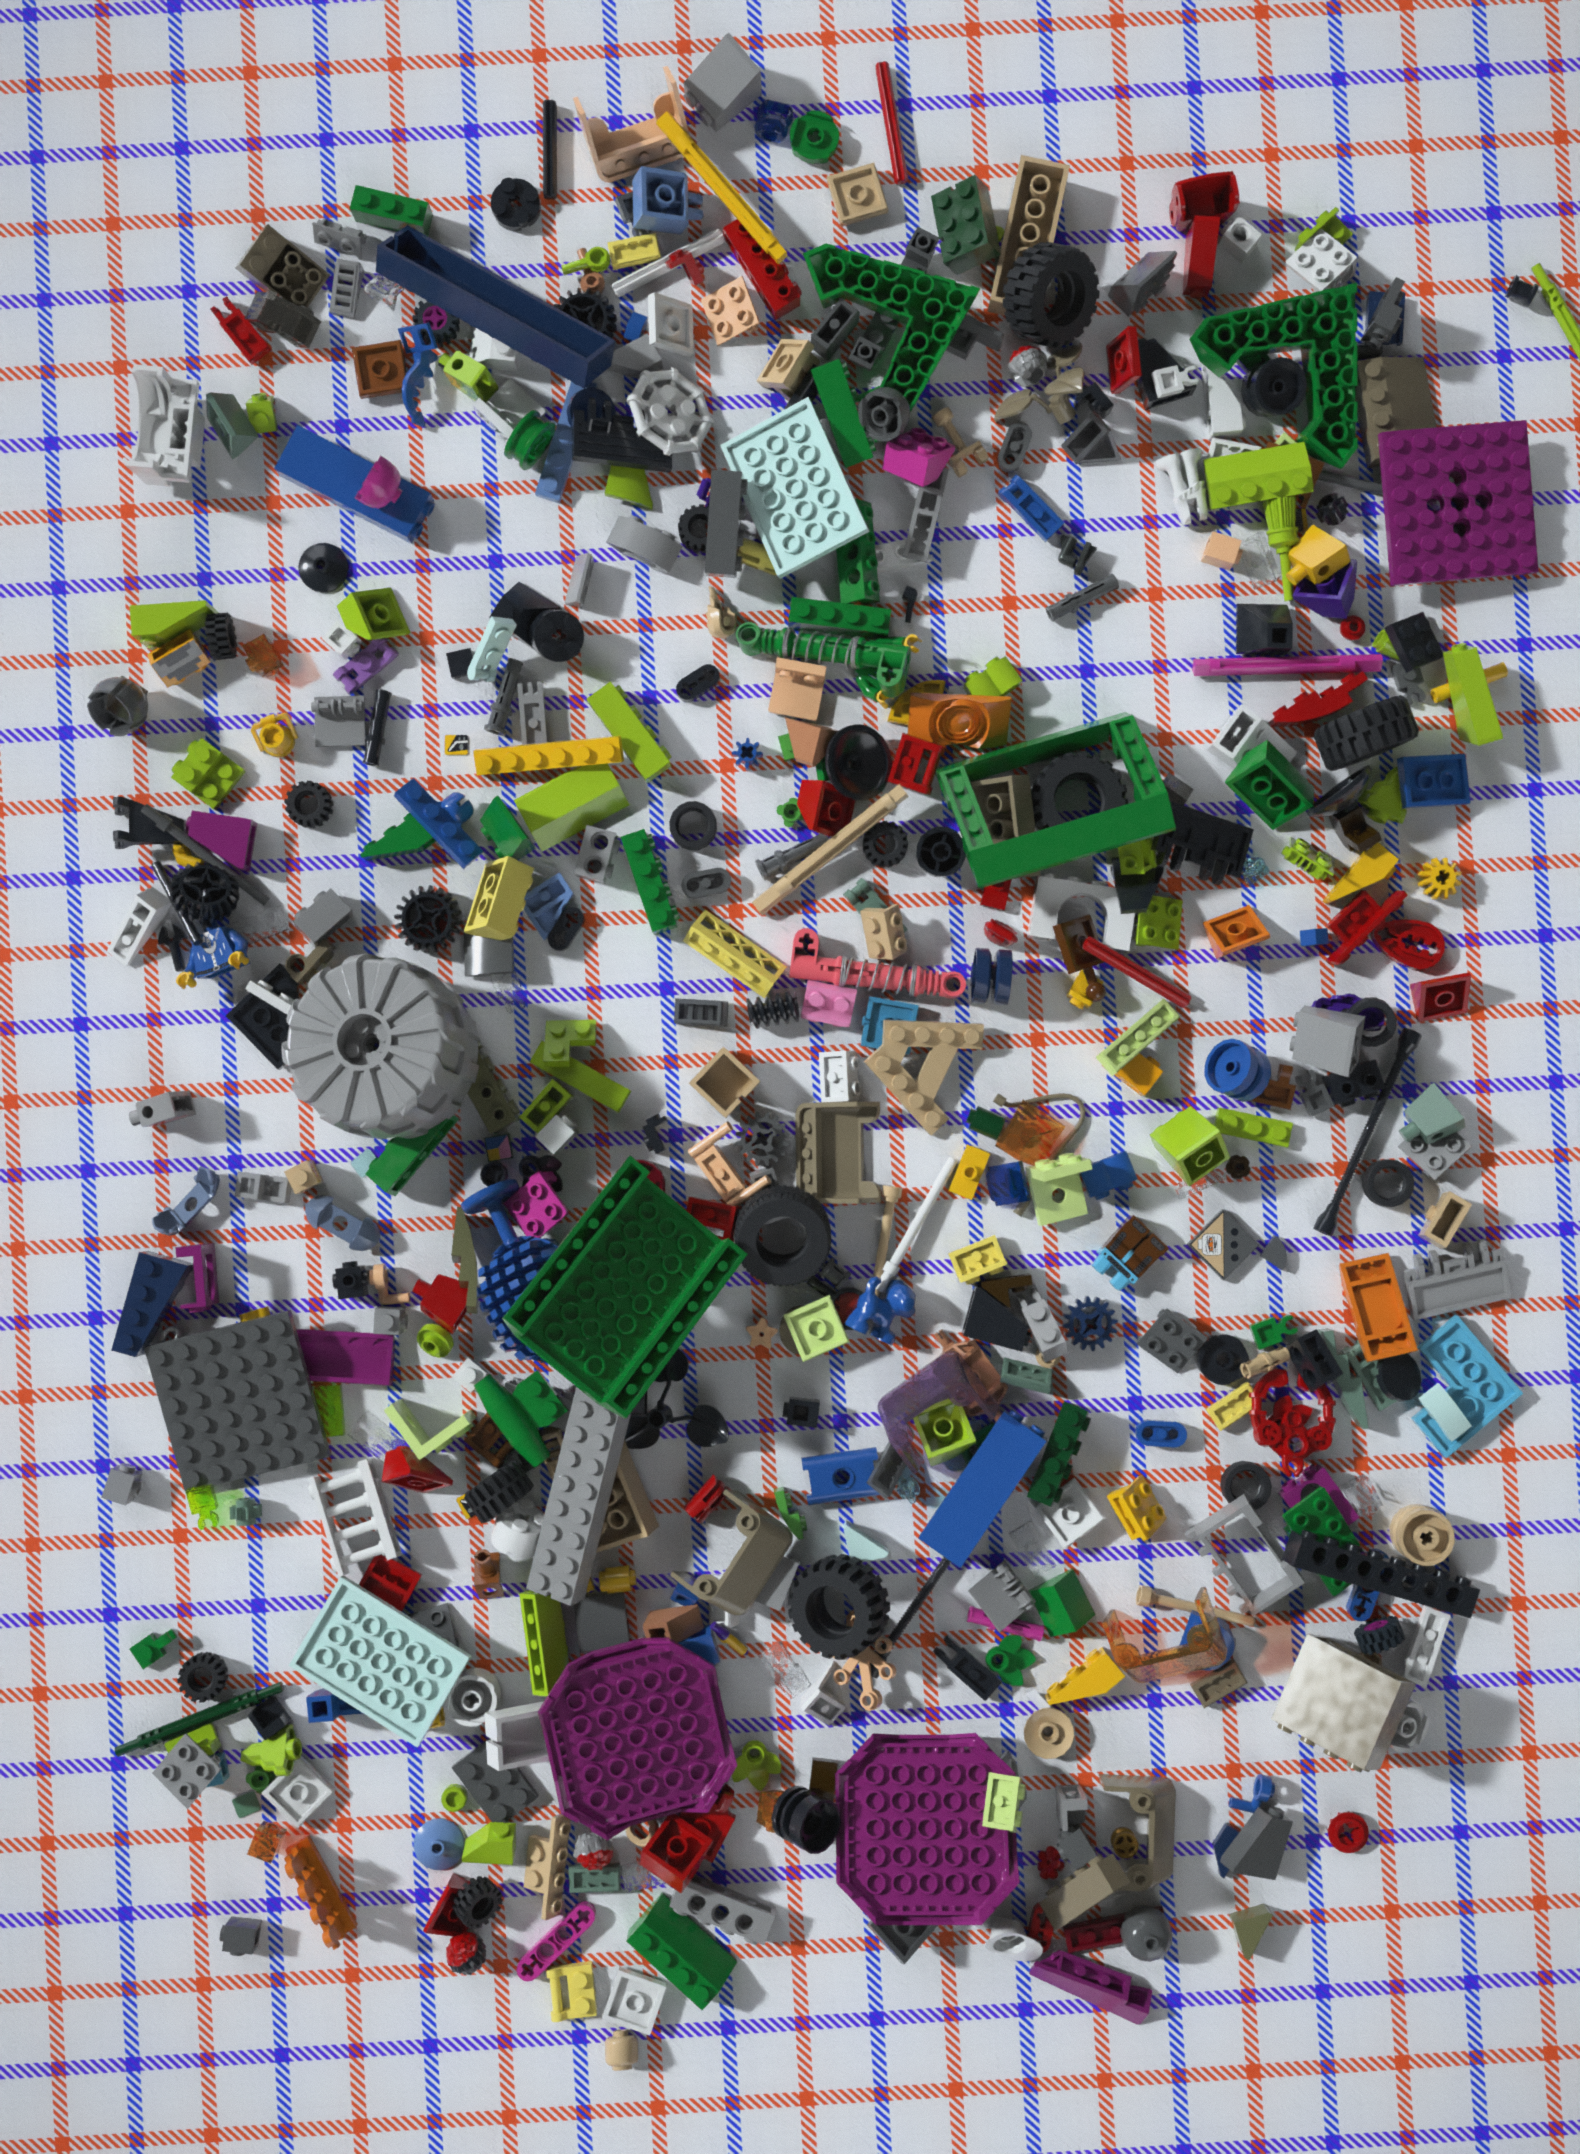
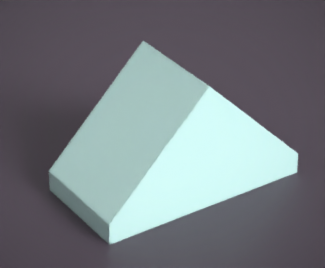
M847 1521L844 1522L843 1529L850 1559L856 1557L861 1559L862 1562L887 1557L889 1554L887 1547Z

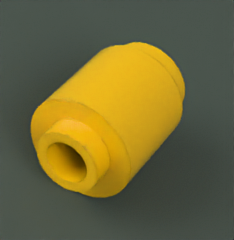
M630 1565L609 1567L605 1568V1571H599L601 1592L607 1591L609 1594L632 1591V1586L637 1585L635 1570H631Z

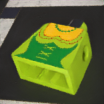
M455 351L452 357L447 353L440 357L438 366L443 369L451 384L474 401L480 398L486 403L498 391L499 387L489 370L478 361L460 351Z

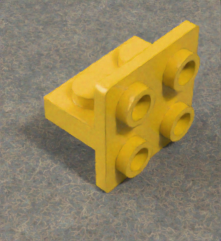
M1143 1475L1138 1476L1130 1485L1114 1490L1106 1496L1131 1540L1140 1537L1143 1541L1149 1540L1167 1519L1163 1507L1158 1503L1150 1484L1146 1482Z

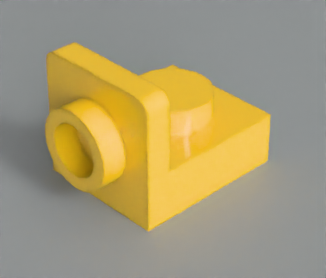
M1080 970L1066 994L1071 999L1069 1003L1079 1009H1083V1007L1089 1008L1093 1003L1086 996L1088 983L1083 970ZM1097 978V982L1103 984V981Z

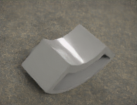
M630 515L629 518L619 516L606 543L622 555L636 559L656 571L670 573L682 548L680 544L674 541L676 537L667 531L662 530V532H659L643 524L644 522L636 516Z

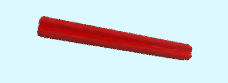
M883 61L878 62L875 69L894 182L896 185L907 183L908 175L889 63Z
M1092 936L1085 939L1082 946L1085 951L1179 1007L1185 1008L1189 1005L1191 1001L1189 994Z

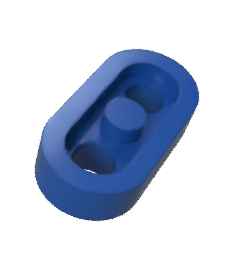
M1146 1419L1139 1422L1135 1429L1136 1438L1146 1446L1176 1448L1183 1445L1187 1439L1185 1427L1177 1421ZM1146 1428H1151L1152 1433L1150 1436H1144L1143 1432ZM1172 1429L1177 1431V1435L1174 1438L1169 1437V1431Z

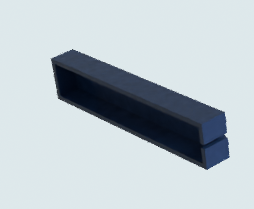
M407 225L396 232L394 237L390 236L377 245L375 272L422 297L429 303L447 311L449 314L456 316L470 326L481 330L490 337L506 344L511 349L547 367L554 373L572 381L575 385L585 388L611 367L616 342L614 339Z

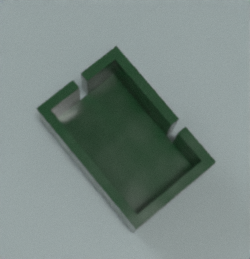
M976 175L955 184L956 189L950 186L931 196L938 237L942 241L940 247L943 263L956 275L1001 255L989 189Z

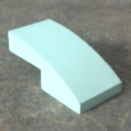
M1439 1383L1418 1398L1428 1414L1437 1422L1451 1442L1472 1427L1462 1411Z

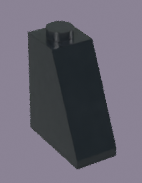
M1146 338L1138 339L1142 376L1136 380V384L1145 410L1192 396L1197 387L1196 384L1192 386L1183 385L1184 390L1181 393L1158 398L1151 373L1155 370L1175 365L1178 366L1179 372H1182L1184 369L1155 338L1146 340Z
M974 1285L961 1334L969 1338L1022 1352L1023 1346L1027 1347L1030 1341L1031 1332H1028L1029 1327L982 1288Z

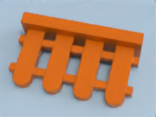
M308 1835L286 1848L285 1851L288 1856L284 1858L286 1861L285 1871L290 1879L295 1878L298 1883L297 1892L303 1902L307 1901L311 1907V1920L315 1925L320 1924L323 1930L322 1939L326 1947H332L335 1950L341 1945L338 1940L345 1938L346 1933L355 1929L358 1923L312 1838Z

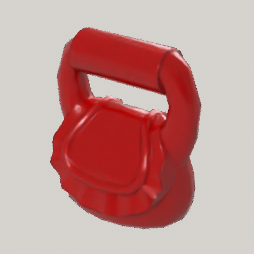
M991 919L985 923L984 934L992 943L1001 947H1008L1018 942L1017 932L1008 925L1003 924V922Z

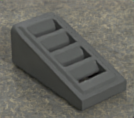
M675 998V1024L727 1026L728 1001ZM684 1004H688V1019H684ZM695 1005H698L697 1020H694ZM705 1005H709L708 1020H704ZM716 1006H718L717 1021H715V1007H716Z

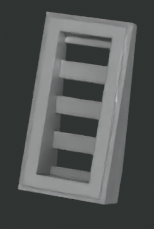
M343 259L336 260L330 314L355 318L364 274L361 263ZM342 281L352 282L353 284L352 286L342 284ZM340 291L351 293V297L340 295ZM338 301L350 303V307L340 306Z

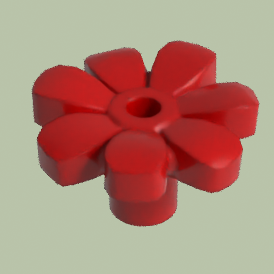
M1048 1846L1046 1851L1041 1850L1038 1854V1858L1042 1861L1037 1863V1869L1040 1871V1877L1045 1880L1048 1878L1056 1879L1058 1877L1057 1871L1062 1872L1065 1867L1064 1862L1059 1860L1061 1855L1053 1846Z

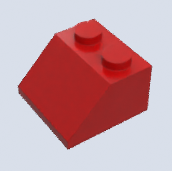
M668 1815L641 1851L640 1865L679 1893H682L697 1873L713 1840L678 1815Z

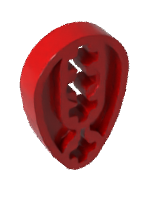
M1409 919L1392 920L1385 922L1380 928L1371 931V940L1377 948L1389 959L1409 969L1423 970L1434 966L1440 961L1445 950L1442 933L1437 927L1427 922ZM1386 929V934L1391 938H1386L1382 941L1378 931ZM1409 936V941L1413 943L1422 940L1421 945L1423 946L1434 944L1433 948L1437 952L1429 955V951L1425 949L1416 952L1417 947L1412 945L1405 948V943L1402 942V939Z

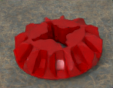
M1350 1811L1338 1812L1336 1817L1330 1819V1825L1327 1829L1329 1841L1334 1848L1343 1853L1359 1851L1364 1847L1369 1836L1365 1820L1359 1814ZM1343 1824H1346L1349 1828H1353V1830L1350 1831L1352 1840H1350L1345 1834L1341 1835V1833L1344 1832Z

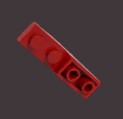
M1363 671L1356 676L1352 672L1340 680L1342 685L1336 689L1330 686L1319 695L1316 690L1309 695L1305 691L1293 699L1295 704L1287 708L1284 705L1273 712L1274 718L1268 723L1271 727L1299 726L1335 714L1353 702L1348 693L1362 685L1368 678Z

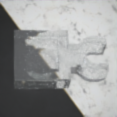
M515 969L514 973L489 975L498 999L506 997L505 1008L508 1013H513L511 1004L514 1001H518L522 1009L525 1008L524 1000L517 996L516 993L523 989Z

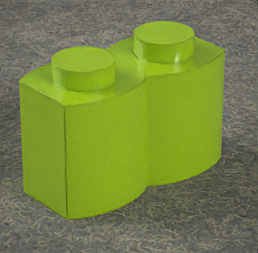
M997 656L985 665L987 667L986 670L981 673L976 670L965 678L967 682L964 684L963 689L967 695L1005 696L1021 685L1023 680L1006 656L1001 659Z

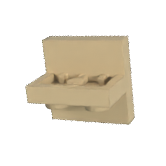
M781 339L756 382L762 387L774 388L789 402L812 365L818 366L820 360L811 353L815 346L809 340Z

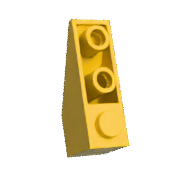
M1103 1647L1099 1650L1094 1649L1085 1657L1086 1661L1079 1667L1077 1665L1072 1667L1066 1673L1067 1677L1060 1683H1053L1047 1689L1045 1698L1049 1705L1104 1694L1126 1676Z

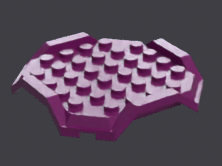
M669 1637L640 1638L591 1651L568 1663L538 1710L561 1814L576 1823L580 1822L587 1826L593 1833L607 1841L632 1825L679 1812L708 1813L718 1798L720 1789L725 1782H728L737 1767L715 1665Z
M873 1733L835 1773L836 1805L841 1816V1824L836 1836V1884L875 1925H982L1020 1883L1016 1833L982 1826L989 1772L1015 1777L1016 1773L976 1733L951 1735Z

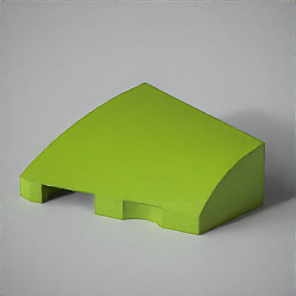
M611 465L605 496L628 501L630 505L652 510L653 502L645 470Z

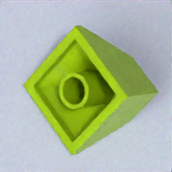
M391 587L351 592L337 605L346 629L367 640L403 636L411 633Z
M958 1395L911 1412L931 1467L956 1458L976 1443L975 1436Z

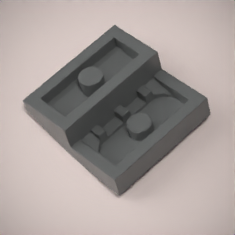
M464 932L465 977L514 973L513 937L505 940H496Z
M624 1592L585 1597L584 1600L574 1604L580 1653L591 1652L630 1641Z

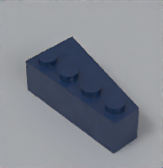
M151 1251L139 1252L111 1351L133 1357L145 1354L144 1347L150 1345L161 1326L160 1324L166 1314L169 1313L176 1296L182 1290L185 1280L194 1269L193 1263Z

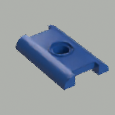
M876 1447L801 1458L803 1471H809L812 1493L807 1494L808 1506L881 1495L866 1483L874 1470L873 1460H878ZM840 1470H845L850 1476L847 1481L839 1482L835 1478L836 1473Z

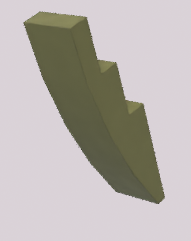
M457 1207L451 1256L453 1263H461L459 1285L460 1288H468L467 1313L478 1314L477 1288L479 1287L477 1260L471 1231L461 1207Z

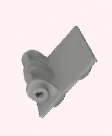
M364 695L314 697V702L311 703V710L315 712V747L366 745Z
M1457 1132L1432 1144H1426L1418 1135L1408 1143L1404 1140L1398 1146L1399 1149L1424 1170L1422 1173L1428 1179L1432 1178L1434 1181L1472 1147Z
M1005 1560L968 1590L999 1632L1025 1610H1029L1034 1606V1602H1036Z
M185 1733L152 1774L188 1809L221 1770L219 1765L221 1759L216 1755L210 1757Z

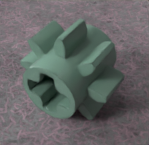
M254 1497L236 1499V1505L229 1507L230 1520L236 1519L237 1526L256 1524V1518L262 1516V1504H256Z

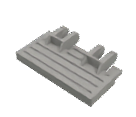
M1484 1238L1477 1240L1479 1260L1474 1261L1472 1246L1469 1242L1463 1243V1257L1443 1261V1273H1441L1439 1256L1436 1250L1429 1251L1428 1253L1430 1272H1425L1422 1256L1414 1254V1268L1403 1271L1411 1318L1419 1320L1512 1298L1508 1267L1504 1259L1503 1249L1491 1250L1492 1261H1490L1487 1242Z

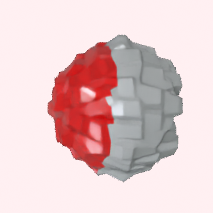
M1029 345L1020 347L1018 351L1015 350L1008 363V369L1014 376V382L1018 383L1021 387L1039 384V381L1046 374L1047 356L1040 348Z
M593 1832L590 1835L588 1833L579 1835L573 1857L589 1871L603 1870V1867L608 1865L613 1857L612 1841L610 1839L607 1841Z

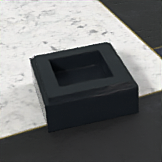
M471 648L446 653L451 678L456 679L468 676V667L473 659Z

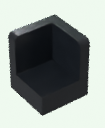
M274 1695L248 1714V1718L264 1740L274 1735L291 1720V1717Z

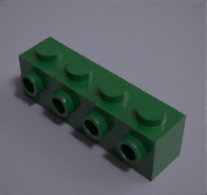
M1064 1401L1027 1494L1028 1498L1050 1507L1053 1506L1054 1502L1059 1503L1064 1490L1060 1488L1063 1478L1066 1480L1069 1478L1073 1465L1069 1464L1072 1455H1078L1082 1444L1079 1441V1437L1082 1431H1087L1091 1418L1088 1417L1089 1411Z

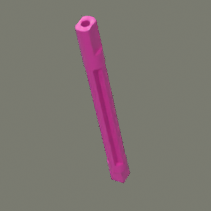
M1381 654L1193 659L1192 671L1194 676L1381 672L1383 657Z

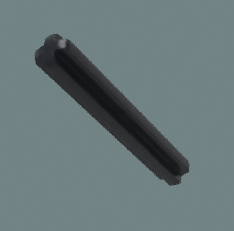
M555 100L543 101V195L547 200L557 198V105Z

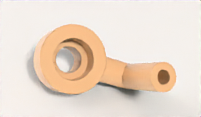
M385 1263L375 1264L373 1270H369L370 1284L374 1285L376 1290H378L379 1302L382 1305L410 1302L409 1292L388 1294V1272Z

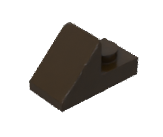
M1029 1273L979 1281L982 1288L1010 1309L1008 1289L1012 1288V1292L1026 1291L1027 1286L1033 1285L1032 1275Z

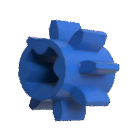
M746 738V743L743 744L737 741L738 751L732 752V756L739 758L735 763L736 766L742 763L745 765L746 771H748L749 766L752 764L758 767L759 763L756 759L757 757H763L762 752L756 751L759 747V742L753 745L750 743L749 738ZM743 750L747 752L752 750V758H743Z

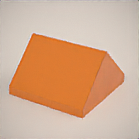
M1250 905L1203 922V927L1216 959L1270 938L1269 932Z

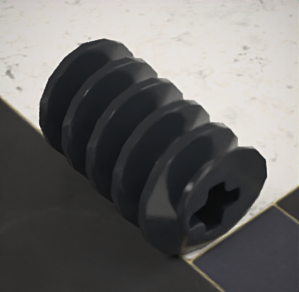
M796 991L794 998H792L789 992H786L784 1000L779 993L775 995V1001H772L770 996L766 995L765 1003H762L760 997H756L754 1005L749 998L746 999L750 1024L753 1023L756 1029H759L761 1021H763L766 1027H769L771 1019H773L776 1026L779 1025L780 1018H783L785 1023L789 1024L790 1016H793L795 1022H799L800 1014Z

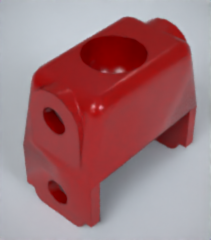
M1233 171L1211 173L1175 182L1169 206L1172 226L1176 227V230L1179 232L1188 231L1195 215L1220 217V224L1226 222L1236 212L1240 204L1237 180Z

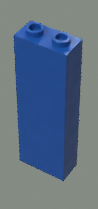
M299 425L296 426L274 468L280 477L411 544L414 538L417 539L423 530L422 523L426 516L429 517L435 506L430 492L402 478L398 487L402 490V493L395 504L390 501L385 507L379 509L362 504L355 499V496L363 487L362 484L374 464Z
M1013 1409L1010 1412L1003 1411L918 1537V1539L959 1568L962 1567L1047 1442V1438L1044 1437L1045 1432L1034 1424L1030 1427L1022 1422L1024 1417Z

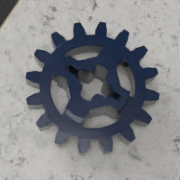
M1085 1296L1084 1302H1081L1078 1298L1075 1299V1307L1067 1306L1071 1311L1070 1314H1063V1317L1068 1319V1322L1063 1323L1062 1327L1069 1329L1065 1333V1337L1073 1336L1071 1344L1075 1346L1080 1342L1081 1350H1085L1086 1346L1089 1345L1090 1350L1095 1351V1345L1097 1344L1102 1349L1105 1348L1103 1341L1112 1342L1109 1334L1117 1333V1330L1112 1328V1324L1118 1323V1320L1111 1318L1115 1311L1113 1309H1106L1109 1305L1106 1301L1100 1305L1099 1297H1095L1093 1302H1091L1089 1296ZM1085 1307H1096L1091 1312L1084 1313L1081 1311ZM1104 1316H1105V1318H1106V1327H1105V1329L1102 1328V1322H1101V1319H1102ZM1074 1318L1078 1319V1328L1076 1332L1074 1330L1073 1325ZM1087 1318L1090 1320L1094 1318L1093 1323L1095 1326L1093 1328H1086L1085 1320ZM1096 1334L1097 1336H1099L1098 1338L1093 1340L1084 1339L1087 1338L1088 1335Z

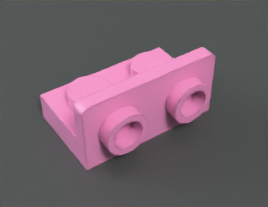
M808 980L800 1017L811 1022H823L836 1027H850L857 989Z

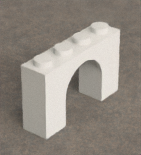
M1043 873V876L1036 878L1027 938L1052 942L1055 939L1052 926L1057 925L1058 914L1062 904L1069 898L1084 896L1094 900L1104 913L1105 925L1102 943L1117 952L1127 953L1130 950L1135 913H1120L1116 888L1107 887V882L1092 881V884L1082 883L1083 879L1077 877H1068L1067 880L1057 879L1058 875Z

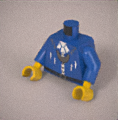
M214 919L212 925L209 921H204L202 923L204 933L200 935L203 942L197 946L192 943L189 962L185 972L177 976L176 983L182 989H185L186 985L193 988L197 985L194 979L196 977L197 979H213L251 964L247 956V939L233 928L219 927L216 919Z

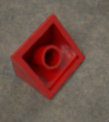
M1470 972L1410 984L1417 1021L1422 1022L1467 1013L1471 983Z
M453 1872L423 1929L425 1933L455 1937L457 1934L467 1931L468 1928L454 1913L452 1905L455 1904L453 1902L454 1897H459L457 1891L459 1889L463 1890L464 1887L462 1885L465 1882L469 1885L470 1881Z

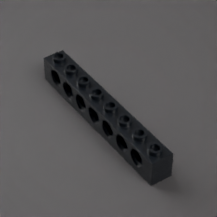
M1302 1529L1301 1533L1291 1530L1282 1560L1293 1567L1470 1619L1472 1617L1480 1589L1471 1585L1472 1580L1457 1575L1456 1579L1451 1578L1448 1572L1440 1569H1435L1434 1572L1428 1571L1427 1566L1414 1562L1412 1566L1407 1565L1406 1560L1396 1556H1391L1390 1559L1384 1558L1383 1553L1369 1549L1367 1553L1362 1551V1547L1347 1542L1346 1546L1340 1545L1339 1540L1329 1536H1325L1323 1540L1317 1538L1316 1533ZM1318 1549L1317 1554L1313 1556L1314 1551ZM1340 1556L1339 1561L1336 1563L1337 1557Z

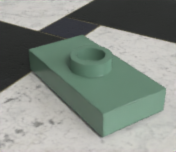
M1004 1357L1000 1382L1049 1394L1052 1385L1053 1369Z
M620 1862L609 1863L603 1867V1870L591 1871L584 1868L581 1864L569 1865L570 1893L621 1891Z

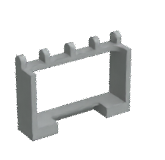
M1244 1494L1185 1533L1188 1539L1197 1536L1204 1543V1546L1198 1550L1201 1557L1211 1553L1219 1564L1212 1570V1573L1215 1576L1225 1573L1233 1585L1226 1589L1228 1595L1232 1596L1239 1592L1245 1603L1239 1606L1242 1614L1250 1610L1254 1616L1305 1583L1298 1569L1282 1560L1283 1548ZM1242 1513L1259 1533L1287 1574V1576L1251 1599L1206 1537Z

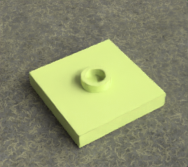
M830 1295L783 1314L803 1362L850 1342Z

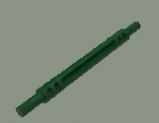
M278 1682L261 1690L256 1688L137 1736V1739L115 1747V1754L119 1757L139 1748L144 1750L262 1703L263 1699L283 1692L284 1685L282 1682Z

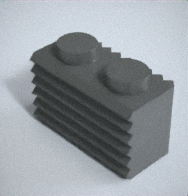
M839 298V302H836L832 310H829V314H826V318H823V322H820V325L811 334V343L815 346L813 350L829 361L859 323L860 312L843 298Z

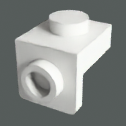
M339 620L322 637L345 660L349 656H355L361 648L360 644L362 641L360 638L346 629L345 625Z

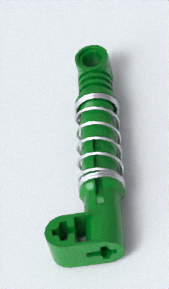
M752 622L741 624L736 631V638L745 655L755 656L763 652L764 654H775L780 658L789 660L791 657L792 660L802 658L805 659L806 663L809 660H817L819 665L822 661L831 662L832 666L835 663L844 664L845 668L848 665H851L853 669H861L863 667L878 668L877 681L884 696L889 698L897 697L905 688L911 661L910 646L867 641L865 637L858 636L848 639L844 634L840 635V637H834L831 632L826 636L821 635L818 631L808 634L805 629L801 630L796 636L794 629L790 627L777 631L776 629L760 628ZM750 637H755L751 641H746ZM889 670H893L894 678H891Z

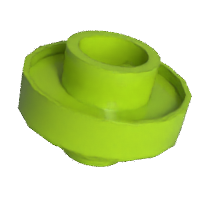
M426 1324L417 1334L419 1346L426 1353L437 1358L447 1356L454 1346L452 1336L440 1325Z

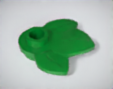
M1019 1635L1004 1637L999 1646L988 1650L985 1657L988 1668L993 1672H998L1001 1680L1012 1686L1023 1685L1021 1670L1029 1667L1036 1661V1657L1032 1652L1021 1647L1022 1637ZM995 1655H1001V1656H1002L1001 1662H999V1663L994 1662V1661H993L994 1656H995Z

